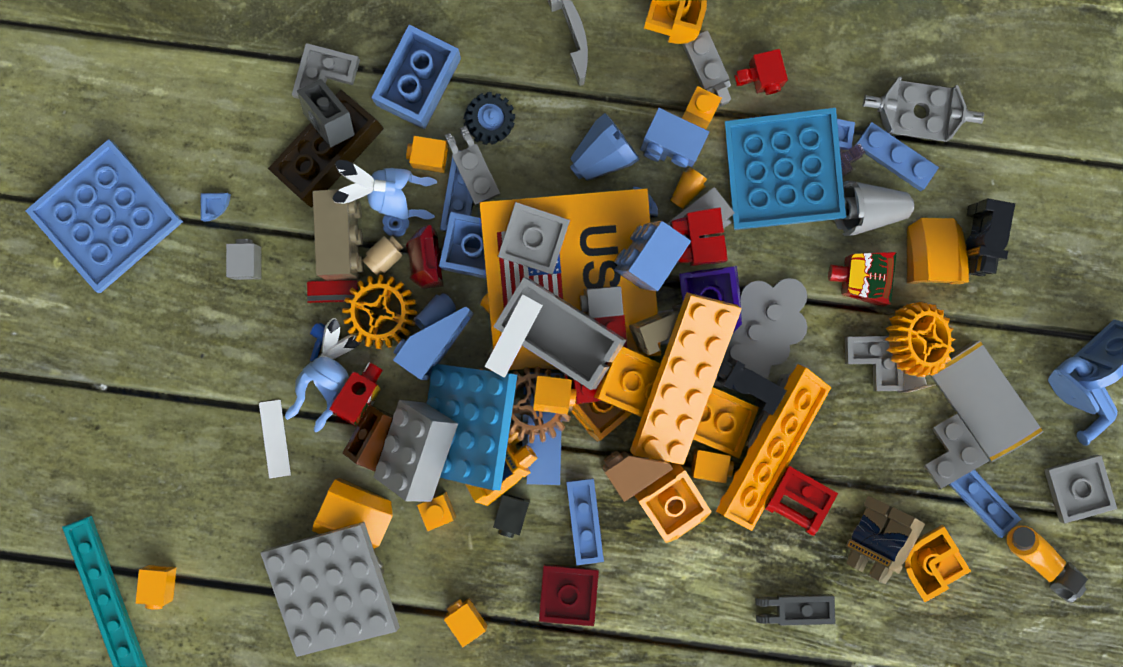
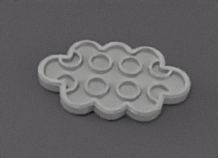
M783 279L773 287L763 281H754L742 289L740 293L742 325L732 334L723 358L724 360L728 361L730 357L745 364V368L754 371L764 378H767L770 374L771 366L782 364L787 360L790 353V345L800 342L807 333L806 319L799 312L807 302V291L804 285L796 279ZM717 375L713 386L725 387L717 381L719 378Z

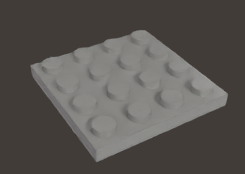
M365 522L268 548L261 552L296 657L393 633L400 628Z

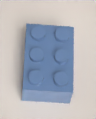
M408 25L371 98L377 107L425 130L461 60L459 49Z
M663 221L646 223L643 226L639 225L630 237L633 241L627 250L623 249L614 262L617 266L614 271L640 289L658 291L691 240Z

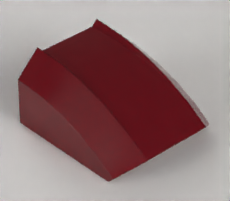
M427 225L416 231L406 243L411 270L409 279L421 289L444 287L442 269L439 267L438 234L432 225Z

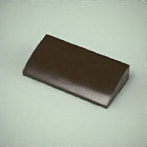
M342 90L335 96L349 111L354 136L330 147L314 126L309 123L268 168L311 208L313 207V191L328 190L342 175L336 168V161L345 160L353 163L384 130L383 126L370 113Z

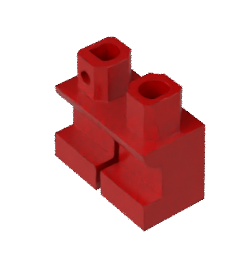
M721 207L690 212L683 218L670 222V227L682 235H686V238L691 240L677 263H690V266L711 263L719 264L728 261L725 236H720L724 233Z

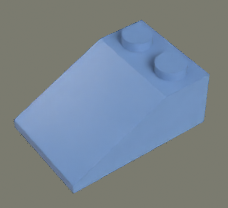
M464 307L410 336L407 341L402 339L393 352L396 354L393 361L420 380H428L432 373V366L441 362L474 313L467 307Z

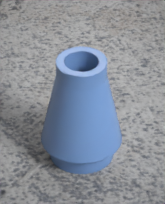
M444 293L440 296L435 295L425 308L414 317L415 323L423 330L453 314L456 311L455 304Z

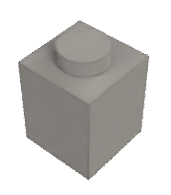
M236 239V244H226V277L234 280L261 279V247L254 244L251 239Z
M620 286L583 289L584 295L580 296V309L591 318L623 315Z

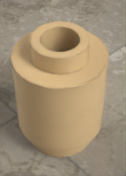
M383 236L365 253L367 256L362 261L378 276L381 272L385 273L403 256L400 252L403 247L393 236L389 239Z

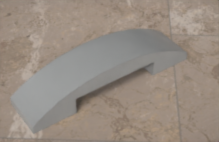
M547 0L551 12L559 9L563 11L577 49L576 52L570 53V63L579 86L584 85L587 72L588 48L580 16L571 0Z

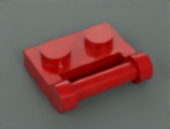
M788 466L765 509L771 513L777 512L805 528L806 533L814 536L818 532L838 493ZM783 495L814 511L813 518L810 519L781 503Z

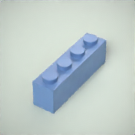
M551 373L550 375L553 378L559 375L563 379V373ZM526 386L524 387V395H527ZM531 393V401L529 406H533L534 408V398L533 394ZM543 412V423L545 424L550 421L556 413ZM523 415V422H528V425L535 426L530 416ZM555 427L556 437L551 438L547 432L545 433L546 441L543 443L540 441L539 435H535L534 443H529L528 434H525V438L522 440V447L525 445L530 446L538 457L528 467L531 473L526 476L527 484L560 485L561 431Z

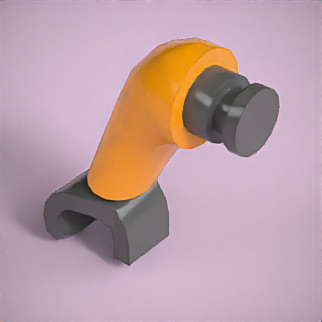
M1021 525L1009 531L1007 545L1010 551L1033 567L1049 582L1053 581L1050 585L1053 592L1071 603L1083 595L1087 590L1085 583L1088 579L1070 562L1066 564V561L1040 534L1028 526Z

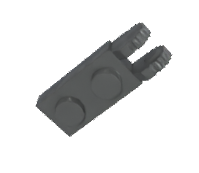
M832 594L777 595V597L755 598L756 605L761 607L777 606V615L765 613L756 615L757 623H778L779 625L835 624V596Z

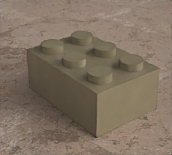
M338 190L313 191L316 275L327 281L360 279V272H364L363 256H359V245H363L362 229H358V218L362 217L361 203L357 202V200L345 204L335 203L333 196Z

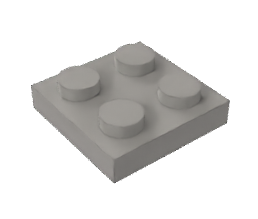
M515 202L498 257L553 275L570 220Z
M1093 455L1044 469L1060 523L1065 524L1117 509L1102 455Z

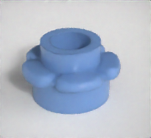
M385 215L382 220L384 224L383 230L389 236L400 237L405 234L409 227L408 219ZM394 221L398 222L397 226H393Z

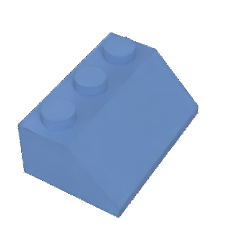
M454 212L450 213L439 264L442 270L486 279L481 218Z

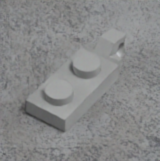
M707 30L700 33L695 40L683 43L682 45L701 88L722 97L718 105L721 107L728 104L731 100L727 89L731 87V83Z

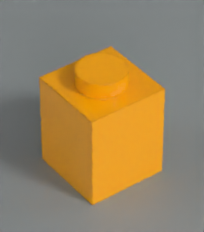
M697 86L682 119L706 130L722 97Z
M414 136L413 143H409L407 146L406 159L410 160L409 163L412 168L445 173L449 150L448 143L444 140Z
M537 376L533 410L568 414L569 406L575 407L577 389H571L572 380Z
M694 449L690 476L726 483L727 477H732L734 462L730 461L731 456L727 454Z
M447 492L434 496L432 502H420L417 505L427 532L452 522L456 518Z
M148 565L139 569L135 603L145 604L146 609H162L164 605L172 602L177 567Z
M469 598L464 602L459 599L447 608L448 613L444 621L462 647L486 632L488 625Z

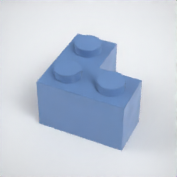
M658 108L640 150L645 152V157L656 162L659 159L665 161L666 157L669 156L672 158L671 161L680 167L686 168L687 165L693 167L709 131Z

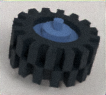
M487 92L485 95L481 93L467 106L463 118L465 119L464 126L466 125L470 135L475 137L474 141H482L484 145L488 143L493 145L499 141L501 142L509 135L515 124L513 123L515 114H512L514 108L512 105L509 106L507 104L509 100L506 97L502 99L500 98L501 94L496 93L492 95V92Z

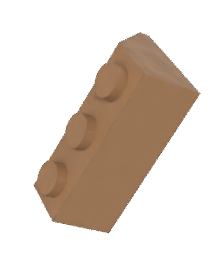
M617 450L603 459L605 464L601 466L624 502L673 469L666 461L634 456L632 453L625 451L619 454Z

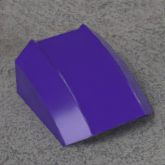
M737 266L679 274L682 300H684L686 292L736 304L741 307ZM741 312L733 333L742 325Z

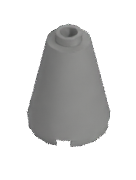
M856 181L843 182L846 218L834 221L837 229H843L845 232L843 233L844 236H854L908 219L914 211L915 204L910 194L904 191Z

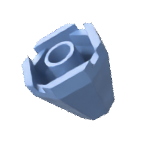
M604 113L595 121L570 159L573 164L570 168L578 179L584 177L589 181L632 166L640 158L611 118Z

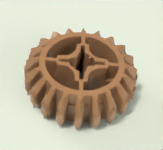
M537 366L535 367L534 374H530L529 368L526 367L524 368L523 377L515 371L513 373L517 375L515 394L526 386L527 396L523 400L518 401V404L513 405L510 423L512 425L510 426L509 434L513 435L519 430L518 440L520 441L524 439L525 434H528L529 443H534L535 435H539L542 443L545 442V433L547 432L551 438H555L556 432L554 427L559 431H563L565 426L561 421L569 422L571 416L569 414L556 413L550 421L544 424L543 412L538 411L537 417L533 406H527L530 405L531 393L533 398H535L537 376L550 377L551 370L547 369L545 374L541 375L540 367ZM569 406L568 412L573 410V406ZM519 413V416H530L535 426L521 422L514 414Z

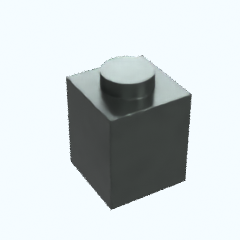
M503 493L493 528L498 529V534L513 538L514 534L520 535L530 500Z

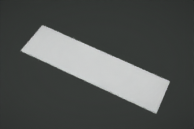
M522 294L485 365L486 368L505 378L543 305Z
M281 400L259 403L269 478L289 476L291 472Z

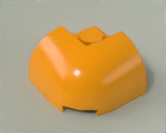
M652 0L644 29L668 35L669 43H689L695 40L700 33L706 12L707 0Z
M943 525L919 537L905 561L908 577L924 602L949 589L948 584L971 572L959 553L958 547Z

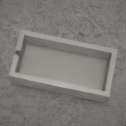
M523 277L493 327L503 332L522 294L543 305L522 346L588 389H596L609 369V366L605 364L606 361H614L626 339L535 281Z

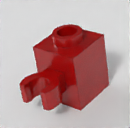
M780 49L753 55L749 62L750 69L739 70L736 72L737 75H734L736 86H743L754 82L757 94L765 92L766 95L780 92L781 88L788 81Z

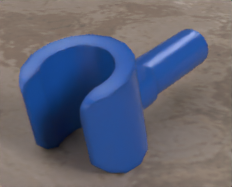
M322 323L315 324L310 332L312 336L317 338L311 354V362L318 358L322 346L325 325Z

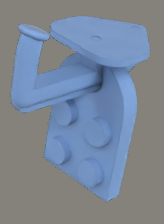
M1114 319L1077 354L1063 361L1048 378V382L1056 395L1065 403L1090 414L1098 413L1099 418L1087 429L1077 432V439L1084 446L1089 445L1117 417V408L1105 387L1123 377V322Z

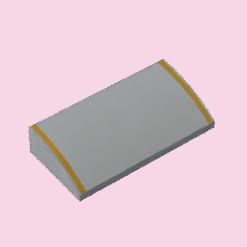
M980 340L971 341L950 356L951 361L945 363V369L938 371V374L930 375L990 462L1011 453L1044 432Z

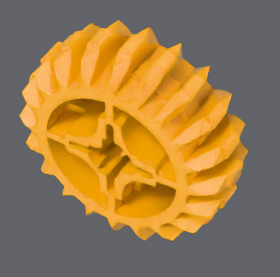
M383 275L378 276L377 283H375L372 276H368V286L360 280L357 282L361 289L359 292L354 288L349 290L355 297L353 300L345 298L344 301L351 304V308H343L342 312L351 314V317L343 321L344 324H354L349 328V334L359 331L355 339L357 342L363 341L366 337V347H371L375 340L376 349H382L383 341H385L388 348L393 347L392 338L400 343L402 338L399 334L401 332L407 336L411 334L409 330L405 329V326L407 324L415 326L416 324L414 321L409 320V316L418 315L416 310H409V307L416 305V300H406L411 296V290L408 289L401 293L405 284L399 282L394 287V277H389L385 284V277ZM383 290L382 295H379L375 302H363L370 293ZM392 292L400 301L401 315L393 312L390 308ZM384 305L383 309L386 310V313L391 314L392 317L380 315L376 319L377 314L368 308L380 309ZM360 309L366 311L370 316L369 331L364 328L360 321ZM386 321L398 323L391 331L385 334H377L378 329H381Z
M924 302L907 304L903 308L896 310V316L889 318L892 326L885 328L889 332V337L884 340L888 341L890 345L886 351L893 354L890 361L897 363V369L904 370L905 374L917 377L938 374V371L945 369V363L951 361L949 353L955 351L951 347V342L956 339L951 337V332L954 328L948 326L950 318L943 317L944 310H939L936 305Z

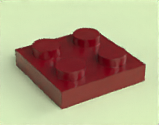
M544 564L539 622L594 626L599 569Z

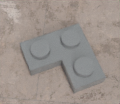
M306 43L292 96L299 99L297 90L319 79H322L325 84L327 79L353 85L360 62L359 57Z
M889 336L845 337V365L873 364V391H904L903 370L897 369V363L890 361L893 354L886 351L890 345L884 339Z
M958 414L932 428L947 453L924 465L939 490L989 462V459Z

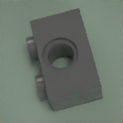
M322 79L297 90L303 114L330 147L354 136L349 111Z

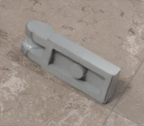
M465 125L460 129L463 139L466 140L469 148L459 152L454 136L448 133L445 137L453 152L452 157L474 204L478 206L479 202L493 199L499 196L500 192L478 145L474 144Z

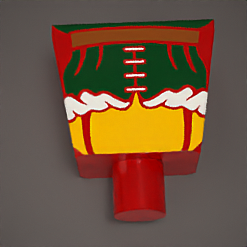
M897 253L851 254L845 257L844 266L830 265L828 280L842 282L841 294L877 306L891 305Z
M368 362L361 375L353 372L329 410L339 418L357 427L369 404L373 406L381 391L376 382L383 370ZM366 388L362 395H357L358 389Z

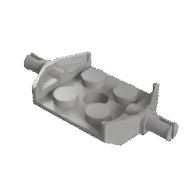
M898 77L884 96L874 97L865 95L863 98L864 102L862 103L863 107L878 108L877 111L881 114L882 124L890 134L944 142L952 139L960 126L965 122L982 124L984 120L982 118L984 112L969 111L967 109L958 85L948 88L901 81L902 77ZM920 105L925 108V118H918L914 114L915 106Z

